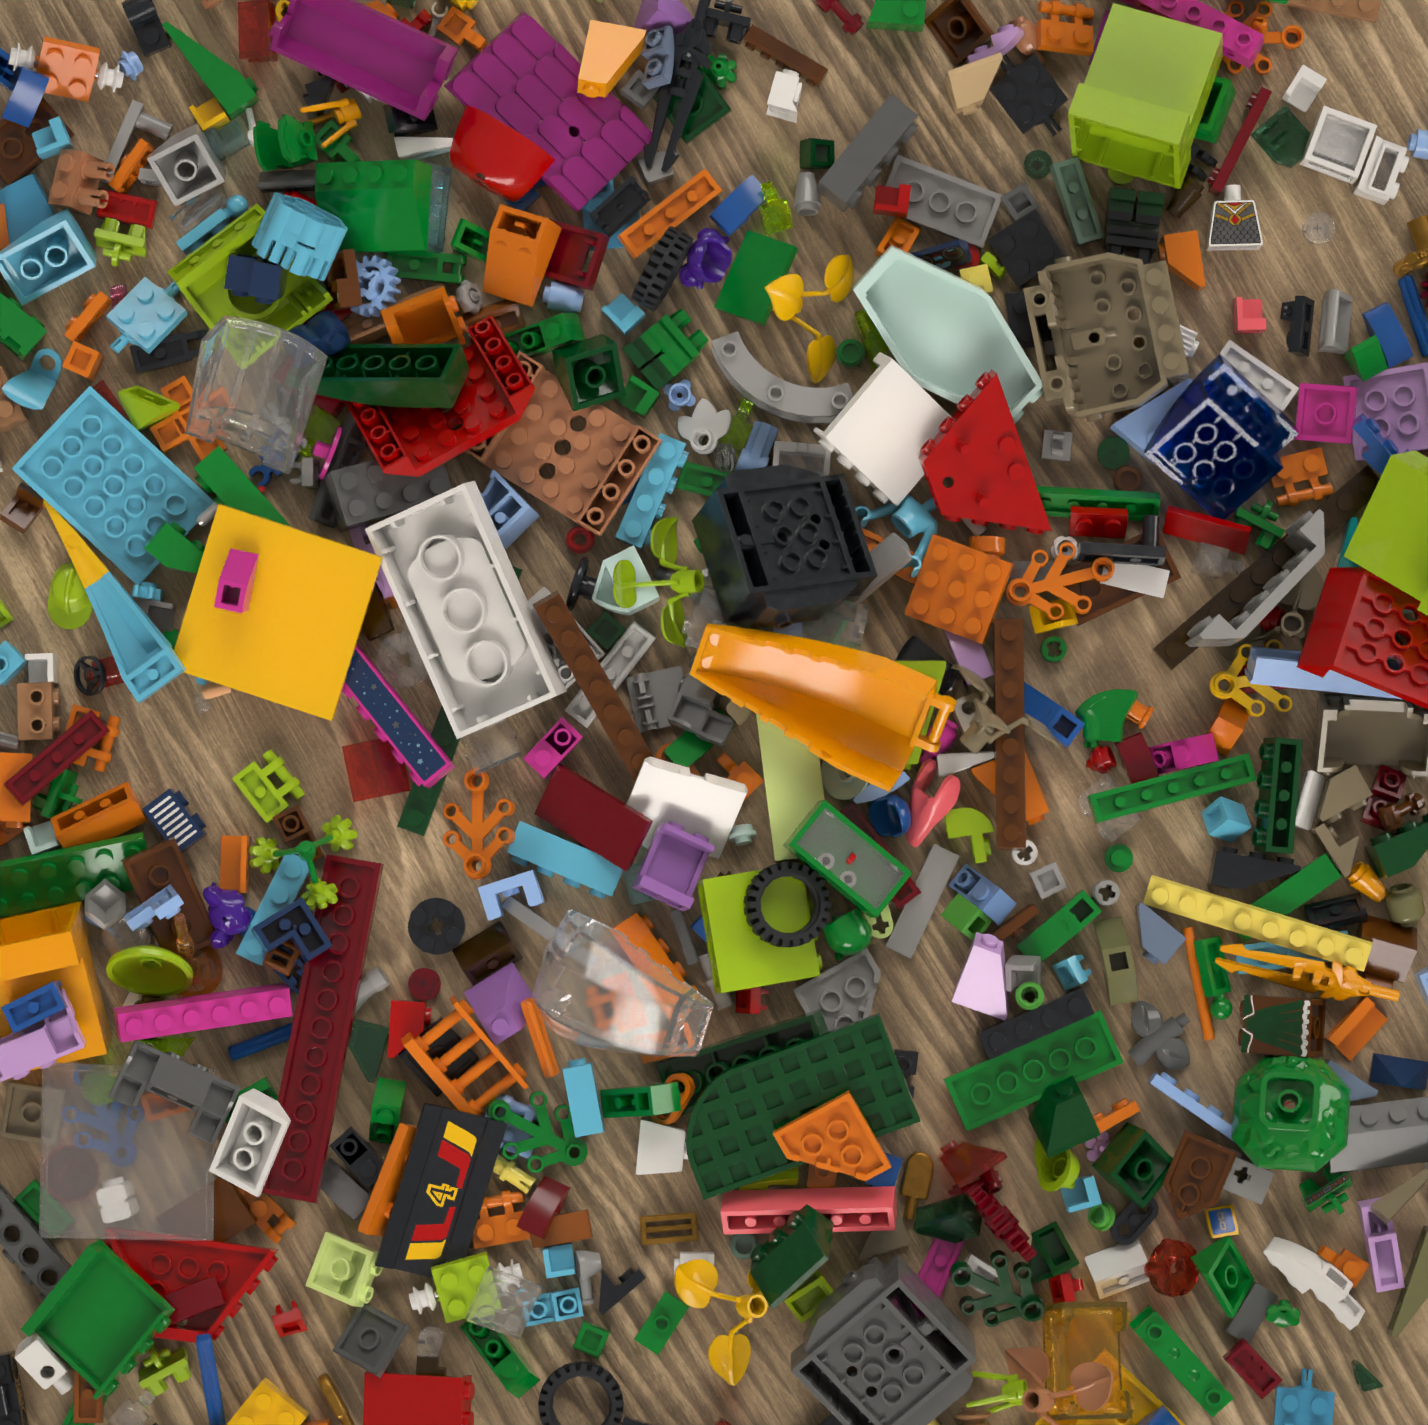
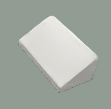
M1312 770L1304 772L1298 792L1295 827L1304 830H1310L1325 782L1323 775Z

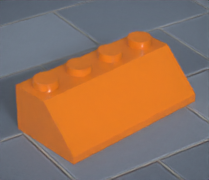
M636 912L608 932L674 1027L702 1007L699 1001L703 999V996L694 984L689 987L683 977L687 973L678 961L672 963L667 955L671 950L661 937L657 940L651 930L655 927L647 915L640 916Z

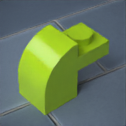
M973 808L951 809L944 816L947 839L970 836L974 864L987 862L986 856L991 855L989 839H983V834L994 832L990 820L982 812Z

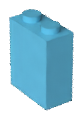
M586 1058L569 1060L568 1066L562 1070L575 1138L602 1133L605 1130L593 1062L586 1063Z

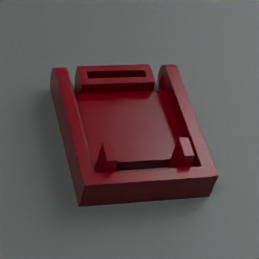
M550 219L562 229L544 278L593 291L610 237L603 233ZM594 247L588 271L585 273L583 270L590 248Z

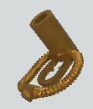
M1428 215L1418 217L1406 223L1417 251L1409 253L1405 258L1394 263L1393 273L1396 276H1404L1417 269L1428 267Z

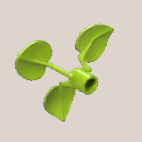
M667 517L659 520L652 529L651 550L653 555L659 558L660 565L677 570L676 573L671 575L670 580L635 582L636 574L632 563L628 560H620L615 565L613 571V596L618 606L630 608L637 601L636 587L670 585L671 589L679 594L668 598L667 606L662 608V634L671 644L690 647L684 610L680 599L690 597L691 593L702 592L705 579L700 569L689 570L688 566L682 567L674 564L677 557L676 529L679 517Z

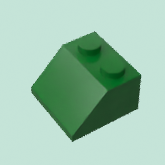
M1216 76L1194 138L1217 144L1236 95L1231 80Z

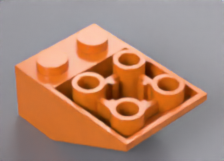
M500 204L490 229L483 292L533 307L562 228L549 218Z

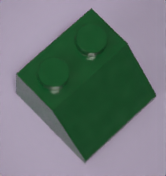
M601 334L552 349L556 377L573 411L626 395L617 342Z
M1126 1122L1092 1164V1167L1110 1185L1144 1209L1163 1185L1173 1158L1146 1130Z

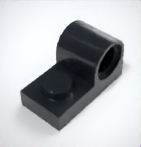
M126 0L121 2L145 58L171 48L152 0Z

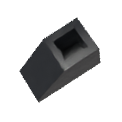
M351 1126L329 1146L368 1189L377 1181L385 1160Z

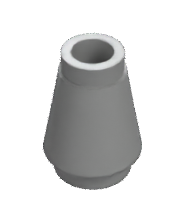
M812 172L798 174L793 207L796 209V214L800 216L816 215L821 207L815 174Z

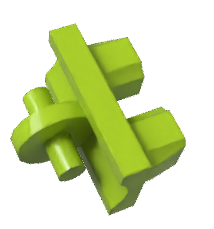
M106 217L101 228L95 229L96 246L104 248V256L112 257V266L118 267L121 260L130 262L132 255L146 258L148 249L146 244V228L144 226L131 224L128 235L119 233L121 224L118 220Z
M152 1345L149 1349L150 1356L142 1360L145 1367L138 1370L140 1386L142 1389L147 1387L154 1396H158L168 1389V1384L164 1378L170 1374L174 1375L178 1383L191 1378L188 1353L184 1346L171 1352L168 1347L159 1351L155 1345Z

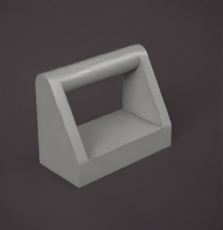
M1330 289L1323 295L1317 352L1343 355L1347 352L1353 297L1340 290Z

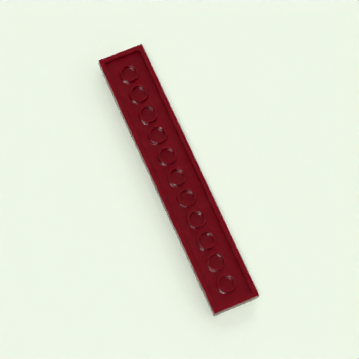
M326 854L321 881L336 885L338 891L334 894H336L338 901L335 904L327 902L328 906L324 909H319L317 905L314 917L333 946L304 965L278 1096V1102L291 1122L261 1192L263 1194L316 1204L318 1202L384 866L381 863Z

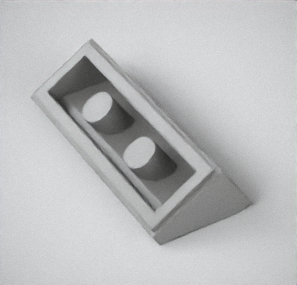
M891 533L870 551L878 576L861 595L847 597L842 602L848 612L852 611L912 560L908 544L896 533Z

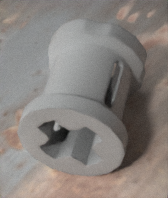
M1102 880L1092 888V896L1099 905L1109 906L1117 902L1120 890L1115 882ZM1108 885L1109 891L1113 895L1112 897H1107L1104 901L1102 900L1103 895L1099 893V889L1105 888Z

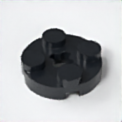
M430 898L419 903L411 912L408 922V932L412 942L421 951L433 955L445 954L455 949L462 940L466 927L462 911L451 901L442 898ZM433 918H437L439 922H444L445 927L441 928V934L436 935L435 931L429 930V925L432 924Z

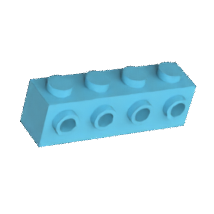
M662 433L658 436L662 443L644 469L615 536L617 541L629 546L634 545L640 551H642L644 545L650 546L652 526L655 519L661 520L667 506L663 503L667 493L672 494L678 478L674 477L678 467H684L689 452L685 451L686 443Z

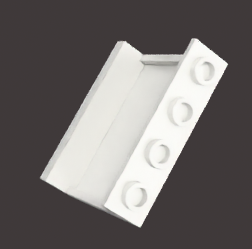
M879 352L872 360L878 368L825 431L815 428L813 431L821 438L818 442L829 452L834 450L839 455L836 459L848 470L852 467L857 472L854 477L866 487L870 484L875 489L872 494L884 504L889 501L898 506L924 475L918 458L921 454V447L928 439L931 438L933 440L940 432L938 427L950 415L896 361Z

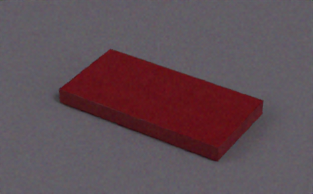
M563 764L557 765L534 813L624 871L630 870L653 820Z

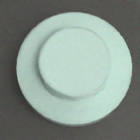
M740 824L732 827L728 838L730 842H735L736 846H744L752 843V839L757 837V832L753 830L752 824Z

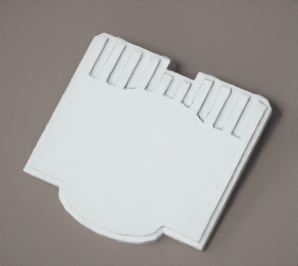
M648 757L644 759L627 805L653 820L642 843L647 849L657 826L672 821L682 825L684 832L694 835V833L701 834L710 839L709 843L714 845L715 849L709 856L719 859L748 789L745 784L709 773H705V776L701 777L691 774L688 767Z

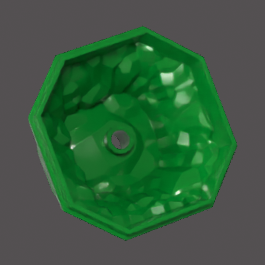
M1266 1055L1235 1081L1231 1138L1257 1168L1317 1172L1347 1147L1351 1089L1323 1059ZM1287 1102H1293L1296 1106L1293 1109H1286L1284 1105Z

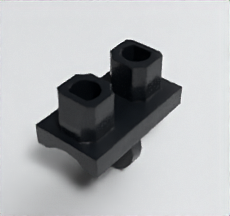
M715 0L714 8L724 11L708 9L705 19L707 37L715 38L718 25L729 27L726 41L740 45L745 32H748L750 29L751 18L730 13L741 14L743 6L733 4V0H726V2Z

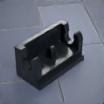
M631 175L590 213V218L607 236L612 237L651 199L649 194L639 186L637 180Z

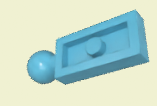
M241 195L231 196L226 202V208L223 210L220 208L179 239L176 242L185 255H188L190 252L192 253L212 235L214 236L231 222L230 218L239 217L245 213L249 207L248 201Z

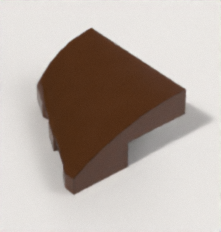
M354 249L341 250L336 254L324 281L326 290L333 298L330 302L333 311L362 305Z

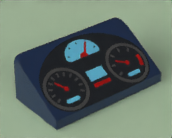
M960 239L910 253L943 270L972 261L968 242Z

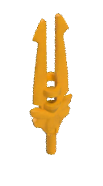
M1243 944L1220 946V951L1293 968L1292 974L1223 958H1215V963L1230 973L1243 971L1309 993L1321 990L1319 998L1327 999L1334 997L1335 1000L1344 1001L1349 997L1370 995L1397 1002L1400 996L1399 990L1371 984L1370 981L1358 975L1356 968L1351 966L1343 968L1342 964L1336 961L1332 962V969L1326 967L1325 962L1247 950ZM1310 973L1313 974L1312 979H1309Z

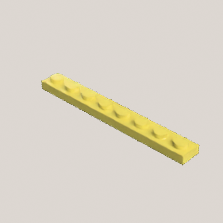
M1151 875L1143 902L1145 905L1330 962L1336 961L1343 966H1351L1363 972L1373 942L1154 875Z

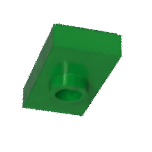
M665 1290L634 1340L659 1355L689 1306Z

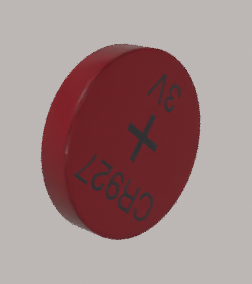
M419 968L409 977L408 988L415 998L430 1000L439 993L441 979L433 969Z

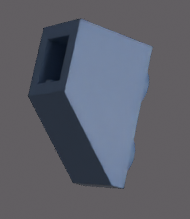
M967 863L948 884L954 891L978 907L997 925L1003 922L1017 904L998 886Z

